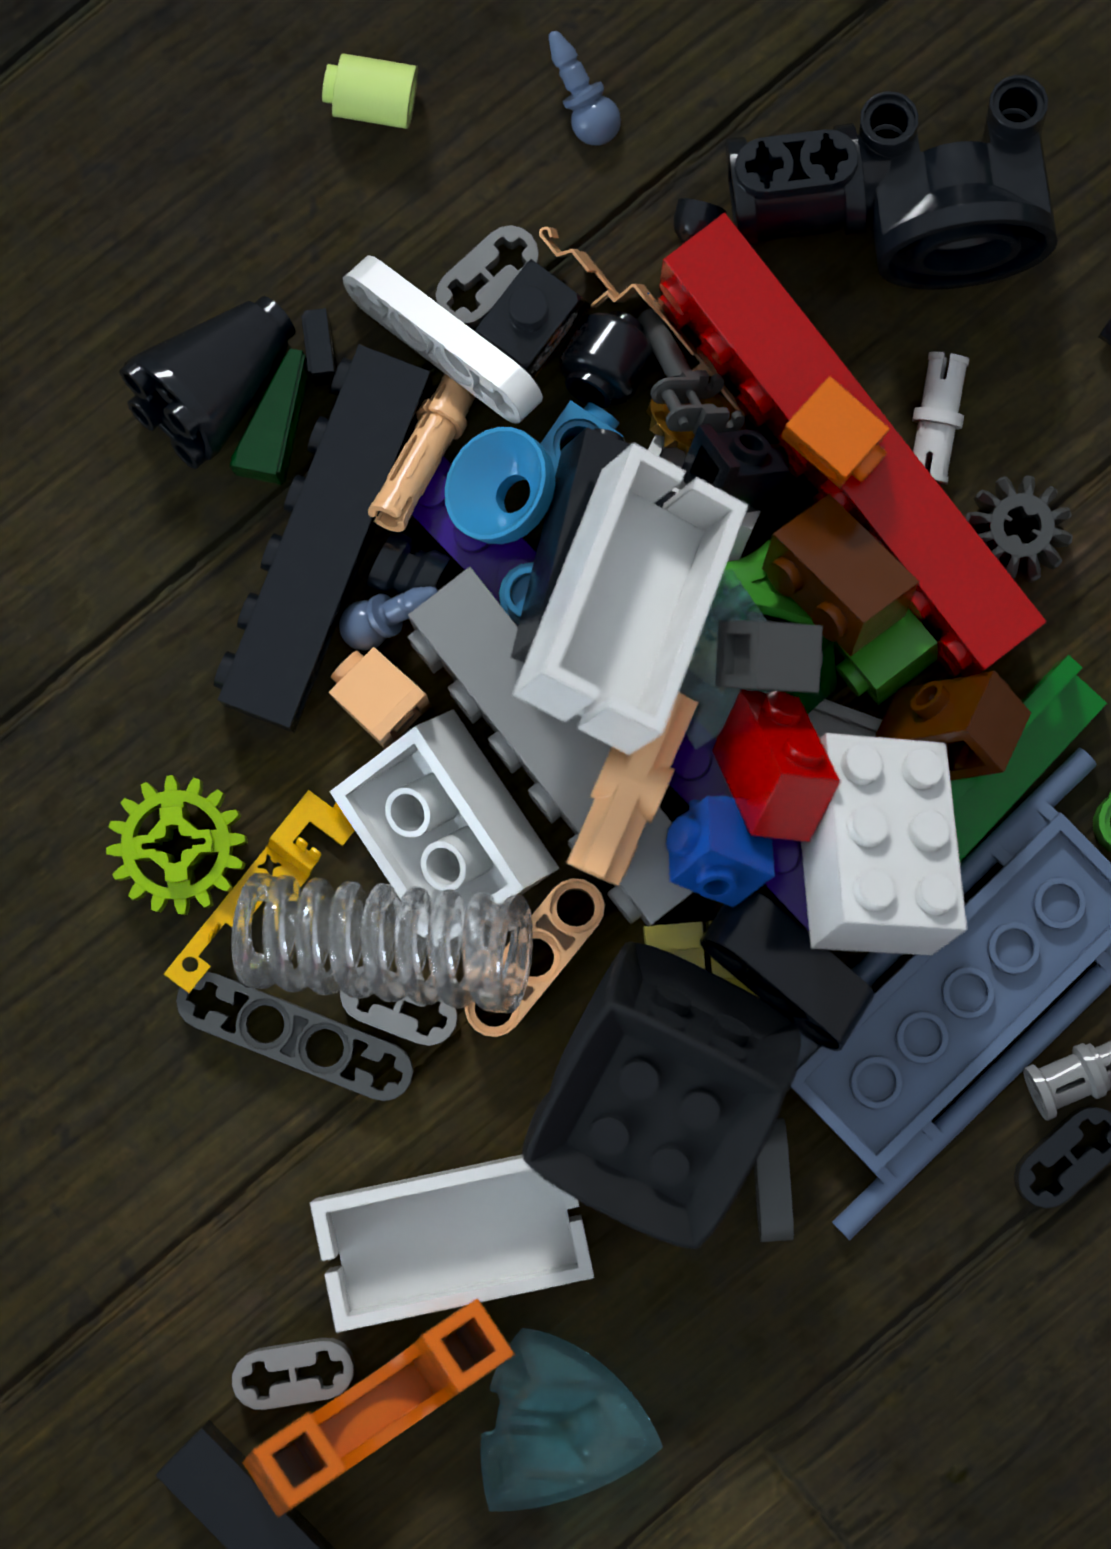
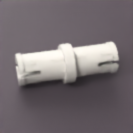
M929 352V364L921 407L914 408L912 419L913 422L918 423L913 452L927 470L930 458L932 457L930 474L938 484L944 485L948 484L949 477L947 475L955 430L962 429L964 415L958 412L969 358L951 353L947 377L944 379L947 358L944 357L945 353Z

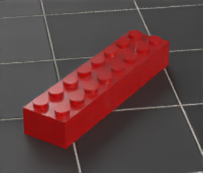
M723 213L663 259L659 289L663 295L658 298L663 311L679 329L686 324L690 327L702 343L696 350L713 374L718 373L721 377L726 374L741 394L735 397V400L746 414L748 420L757 428L765 423L788 454L789 472L795 477H799L804 473L819 493L813 497L814 502L816 503L830 494L920 581L909 609L937 641V661L949 675L955 677L961 673L962 676H968L983 672L1047 622L726 213ZM829 376L890 428L883 441L879 444L887 452L886 456L864 481L860 482L851 475L841 488H838L781 437L785 425Z

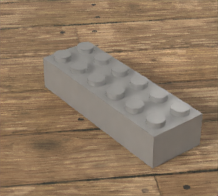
M469 567L408 614L414 632L407 637L413 649L433 674L443 667L454 680V683L447 687L450 691V696L472 724L483 717L495 732L487 739L490 742V747L507 769L513 774L522 767L535 784L528 789V795L548 821L552 824L560 817L565 821L575 834V836L568 840V846L573 850L594 801L593 798H590L612 746L577 729L581 716L576 714L564 722L512 695L525 664L511 658L518 627L471 567ZM658 807L652 823L646 822L637 843L638 847L619 886L615 885L607 894L630 924L641 918L646 926L652 925L693 892L670 882L669 851L666 848L668 827L672 825V822L660 807Z

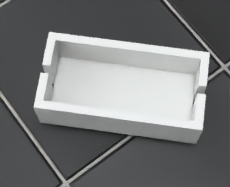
M635 443L611 461L600 473L512 694L564 722L576 714L581 716L577 729L627 755L634 753L663 734L748 507L747 504L699 478H695L667 500L662 508L655 505V502L681 483L685 470Z
M523 1155L322 1196L310 1202L321 1260L334 1259L338 1254L341 1260V1265L330 1267L324 1274L336 1333L469 1304L476 1298L483 1302L594 1278L582 1215L569 1217L567 1209L579 1207V1201L540 1177L525 1163Z

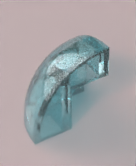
M522 1328L509 1345L514 1355L497 1367L490 1386V1391L497 1393L500 1400L495 1429L483 1432L481 1435L482 1479L489 1511L531 1509L581 1496L628 1474L663 1448L651 1420L637 1399L618 1377L593 1356L564 1339L538 1330Z

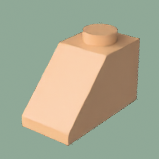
M375 647L365 656L358 650L354 651L331 675V678L337 684L328 693L384 749L397 741L431 707L426 694Z

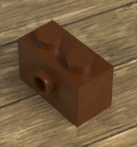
M830 494L773 533L762 566V570L767 574L773 587L780 594L791 597L812 618L814 625L822 626V636L830 641H835L850 657L906 615L920 582Z
M995 671L899 688L875 737L946 743L950 781L997 774L1005 771L1031 712L1015 695L1007 682Z

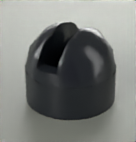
M680 198L678 199L673 218L675 233L684 244L723 213H727V211L708 202Z

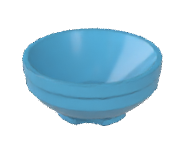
M496 427L473 437L457 454L447 474L444 490L445 505L450 519L465 535L488 544H506L527 535L542 520L553 499L555 469L551 457L536 439L526 432L513 427ZM527 480L530 486L528 501L517 512L508 513L504 503L507 491L514 483Z

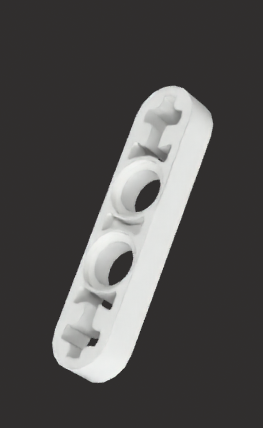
M368 255L343 277L346 291L366 314L511 423H520L542 402L543 396L540 388L527 371L379 259Z

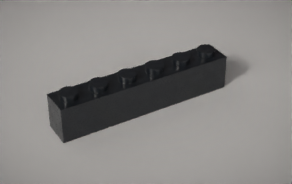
M360 344L357 347L353 360L342 358L330 389V393L338 396L330 418L320 416L309 439L307 451L315 454L307 476L303 477L298 474L295 476L285 500L284 510L291 512V516L284 534L281 536L274 533L265 549L260 568L268 571L261 592L259 595L250 592L240 612L237 628L245 630L238 650L236 654L227 651L218 667L213 686L221 689L218 701L224 706L295 733L377 526V523L374 522L376 517L369 516L368 508L383 487L390 470L415 429L414 427L418 422L416 412L421 403L427 399L433 384L430 371Z

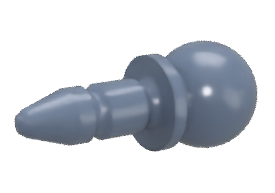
M552 31L548 38L551 58L555 67L560 69L559 75L567 91L572 93V95L563 100L565 108L573 110L571 115L572 129L575 135L586 144L593 146L606 144L619 131L621 124L619 109L611 99L602 96L604 90L602 82L589 84L590 79L582 62L577 60L578 54L575 48L560 32Z
M432 586L415 587L393 598L385 594H377L370 598L369 601L361 600L350 604L343 611L339 621V631L342 639L347 645L360 651H369L373 647H379L386 638L399 634L403 621L409 619L408 614L433 596L438 590Z

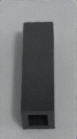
M586 427L562 448L555 475L553 499L545 516L511 658L523 663L526 662L602 469L631 445L626 443L624 438L614 431Z
M210 1420L156 1474L164 1485L227 1549H335L295 1507L279 1518L276 1516L242 1462L246 1457Z

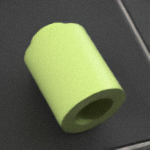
M342 53L338 65L328 64L326 67L322 102L332 103L333 117L408 129L416 95L418 66Z

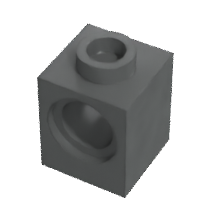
M718 621L715 687L819 692L820 669L823 660L821 650L822 626L766 621Z

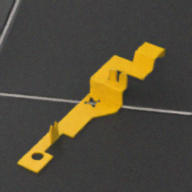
M308 790L269 838L267 847L163 975L187 993H190L211 967L199 955L225 923L239 932L266 897L298 890L302 887L321 857L319 850L314 847L310 851L307 850L308 843L303 838L298 837L309 822L343 847L355 830L337 802L332 808ZM267 855H269L273 863L281 864V866L273 869L272 877L269 876L266 869L258 868V866L266 862ZM188 957L196 959L198 968L193 972L184 970L182 966L184 959Z

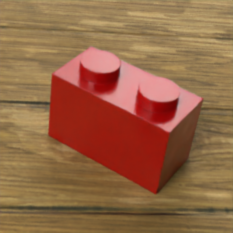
M741 689L712 749L716 761L751 835L810 842L841 780L799 697H793L780 691L764 693Z

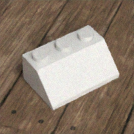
M454 709L415 726L330 791L434 951L442 948L496 913L559 869Z

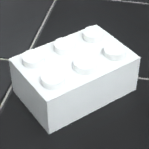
M825 733L820 740L841 782L810 842L801 841L811 948L933 955L967 930L946 743Z

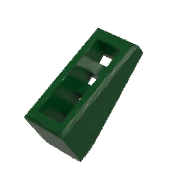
M290 348L282 360L231 457L229 467L235 475L279 485L286 482L309 376L307 358L302 350Z

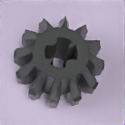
M1026 475L1022 479L1016 494L1012 482L1005 476L999 478L995 483L997 497L985 490H981L974 497V501L983 513L969 512L965 518L974 530L982 532L978 535L999 562L1003 563V567L1013 579H1015L1018 566L1020 565L1024 577L1029 583H1032L1041 577L1039 562L1053 570L1061 564L1062 559L1053 547L1069 546L1072 543L1073 535L1065 530L1055 528V526L1067 521L1071 517V511L1069 508L1050 510L1048 504L1058 494V491L1053 486L1047 488L1038 498L1033 495L1035 478ZM1010 516H1014L1018 525L1027 523L1030 525L1032 531L1023 539L1026 544H1022L1018 535L1007 537L1004 528L1012 521Z

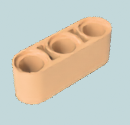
M572 878L562 881L553 888L473 986L466 998L465 1013L468 1022L477 1032L485 1036L498 1037L514 1029L598 927L604 916L605 904L601 892L594 884L584 879ZM581 890L592 899L594 913L591 920L585 925L578 927L569 926L559 918L556 910L557 902L565 892ZM531 939L546 942L551 947L554 955L553 965L550 970L538 977L524 974L516 962V954L519 947ZM492 988L506 992L513 1003V1013L510 1019L500 1026H489L483 1023L476 1012V1002L479 996L484 991Z

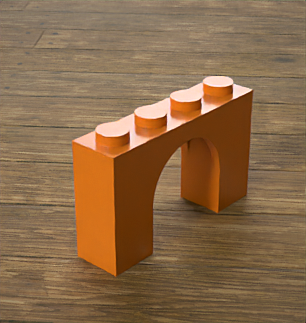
M476 1298L423 1334L410 1347L314 1413L310 1414L308 1412L252 1450L242 1463L279 1518L512 1357L514 1353L478 1298Z

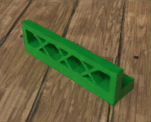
M1070 655L1058 661L1021 700L1029 709L1031 715L1003 773L950 781L959 863L1107 704L1105 700L1077 676L1083 667Z

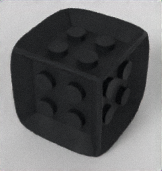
M627 942L622 946L619 954L595 990L562 1054L550 1091L542 1099L533 1115L523 1144L522 1155L524 1161L544 1180L590 1207L661 1241L684 1248L698 1249L712 1235L724 1218L773 1129L784 1094L790 1088L796 1075L801 1049L800 1031L779 1010L741 987L670 952L642 943Z

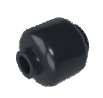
M612 311L610 314L599 312L586 315L578 324L560 357V369L566 379L565 386L576 399L585 404L591 402L601 408H607L610 404L625 403L630 399L653 358L652 345L646 335L642 333L643 326L628 313Z

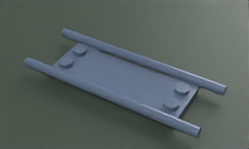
M1080 747L960 863L963 896L997 862L1002 866L964 904L967 930L933 955L913 954L874 992L875 995L842 1050L834 1051L822 1047L800 1032L801 1049L798 1067L790 1087L877 1176L832 1221L849 1241L1023 1071L1024 1067H1027L1111 985V863L1061 812L1059 813L1054 809L1097 766L1094 759ZM869 952L851 970L871 986L903 954ZM1093 961L1096 962V963H1095L1046 1013H1044V1014H1043L995 1063H993L944 1113H942L934 1122L931 1121V1120H932L944 1107H946L995 1057H997L1045 1008H1047Z

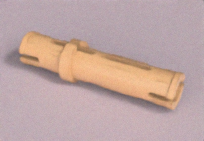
M445 373L431 399H425L416 412L418 422L414 427L413 433L395 461L383 487L368 508L369 516L376 517L374 522L387 530L402 532L406 528L415 506L424 494L448 446L452 443L453 439H459L467 427L465 417L475 396Z

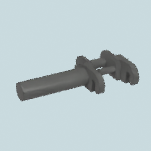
M653 309L643 311L637 320L643 326L642 333L646 335L651 343L653 353L667 377L654 384L650 394L654 402L666 404L670 412L665 420L668 429L676 432L692 431L695 435L699 425L710 424L716 433L739 431L745 422V418L740 410L734 411L729 421L730 412L727 407H716L714 404H701L700 402L701 399H709L716 396L722 390L724 380L718 373L714 374L710 378L711 381L709 383V375L706 370L692 371L665 321Z

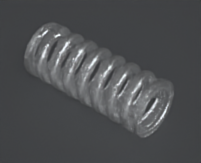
M254 873L247 879L241 890L233 919L232 959L239 982L246 988L267 989L276 983L287 992H301L309 987L319 995H334L342 990L351 998H367L374 993L382 1000L389 1002L400 1001L407 996L419 1005H432L441 999L450 1008H465L475 1001L485 1011L513 1013L519 1007L524 996L532 961L533 926L531 911L527 900L521 895H510L502 904H496L493 895L487 892H478L474 894L469 902L465 915L463 898L457 890L453 889L441 891L432 908L430 895L424 887L412 886L408 888L399 904L398 894L391 884L380 883L375 885L370 891L368 898H366L365 890L358 881L343 882L334 895L331 884L325 878H312L304 886L303 891H301L299 882L292 875L276 877L268 873ZM257 901H266L262 924L263 954L254 953L251 939V923ZM507 931H511L508 955L503 969V953ZM296 950L299 965L294 970L291 961ZM462 953L465 976L458 984L455 973ZM329 954L331 969L326 972L323 966ZM362 954L364 971L359 976L356 967ZM395 954L397 973L392 978L389 974V969ZM428 955L431 975L425 981L422 971Z

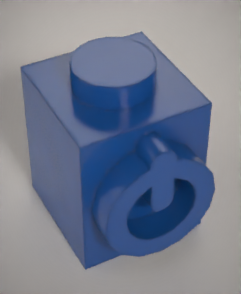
M707 795L702 800H691L689 802V811L679 816L668 827L666 848L669 851L671 883L734 908L774 877L772 838L750 834L735 799L732 797H711Z

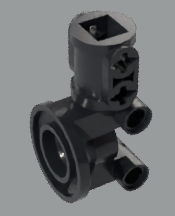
M1012 75L1006 77L995 85L990 95L981 142L961 141L947 143L920 152L917 133L919 114L915 104L907 96L891 91L875 94L866 101L861 110L859 134L856 132L855 125L849 123L834 125L833 130L824 129L761 137L748 143L745 137L726 139V163L733 224L752 247L757 246L758 240L767 241L830 233L842 227L845 235L865 233L866 227L872 224L879 274L886 281L907 288L926 290L963 288L998 281L1026 271L1041 263L1052 254L1058 241L1041 137L1048 107L1046 91L1037 80L1029 76Z

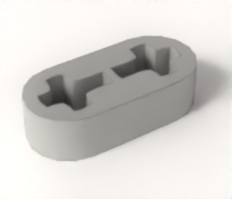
M510 225L500 227L491 232L444 275L438 283L435 294L437 304L469 328L475 329L478 327L522 270V268L517 270L509 264L493 277L490 271L500 261L497 248L504 244L512 250L520 244L525 248L521 254L523 265L525 266L530 259L539 263L537 243L533 236L523 228ZM481 279L483 280L485 285L475 295L478 307L475 311L470 312L465 307L459 308L456 312L450 309L454 302L451 293L454 287L458 286L461 290L468 291Z
M372 965L357 967L348 973L342 982L340 998L342 1006L348 1015L360 1022L414 1043L427 1046L442 1043L452 1035L457 1026L458 1012L456 1004L449 995L439 989L385 968ZM371 975L377 976L381 979L379 990L398 998L394 1009L381 1004H373L369 1012H363L358 1008L360 998L352 994L354 984L356 982L367 983ZM430 998H434L441 1002L439 1013L447 1017V1023L444 1028L433 1027L428 1035H423L418 1032L419 1020L401 1013L405 1001L417 1006H426Z
M317 1338L258 1348L248 1352L237 1363L232 1374V1387L236 1397L243 1405L259 1410L327 1400L339 1396L349 1387L355 1374V1359L352 1351L343 1342L335 1338ZM328 1351L331 1361H342L344 1370L335 1374L333 1385L330 1386L323 1385V1380L319 1375L299 1377L298 1368L315 1364L318 1360V1352ZM264 1361L265 1368L269 1372L289 1370L290 1379L273 1383L268 1396H260L257 1386H247L245 1382V1377L252 1374L255 1370V1362Z

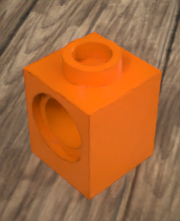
M829 376L785 425L781 437L838 488H841L851 475L860 482L864 481L886 456L887 452L879 444L883 441L890 428Z

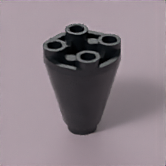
M266 296L260 297L255 303L251 301L244 302L132 356L125 362L124 367L119 370V373L125 384L135 395L127 402V405L135 418L148 430L153 431L159 426L172 439L171 445L181 460L189 467L197 469L206 460H211L221 451L287 352L288 341L296 334L295 327L285 311Z

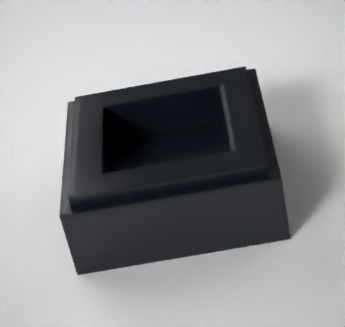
M323 308L304 311V315H301L308 372L316 386L332 384L337 369L331 322L327 310Z

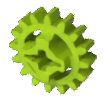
M170 775L166 776L165 791L158 793L150 783L145 782L141 784L144 801L140 804L127 798L121 801L123 808L130 815L126 822L110 821L109 828L116 833L122 834L121 843L106 847V854L123 858L124 865L120 866L112 875L118 881L130 878L135 881L128 895L132 900L138 901L149 892L153 894L151 910L161 913L170 899L174 900L177 913L186 915L189 912L190 899L196 897L204 908H210L213 906V899L210 893L212 888L216 886L227 892L234 888L229 879L224 875L228 868L234 870L244 869L246 863L232 855L233 847L247 844L248 837L231 832L230 826L235 824L242 816L236 809L223 813L219 810L226 796L223 792L217 789L205 799L202 797V780L193 777L186 791L180 789L177 777ZM187 804H192L202 809L212 819L216 830H200L190 822ZM159 808V822L148 835L137 836L144 820ZM178 828L180 834L184 837L198 842L206 841L204 844L192 845V849L183 850L181 861L177 863L174 855L157 849H150L152 846H161L163 842L173 840V830ZM207 855H218L210 872L199 882L193 884L195 882L194 870ZM138 861H154L163 868L168 888L151 880L145 874Z

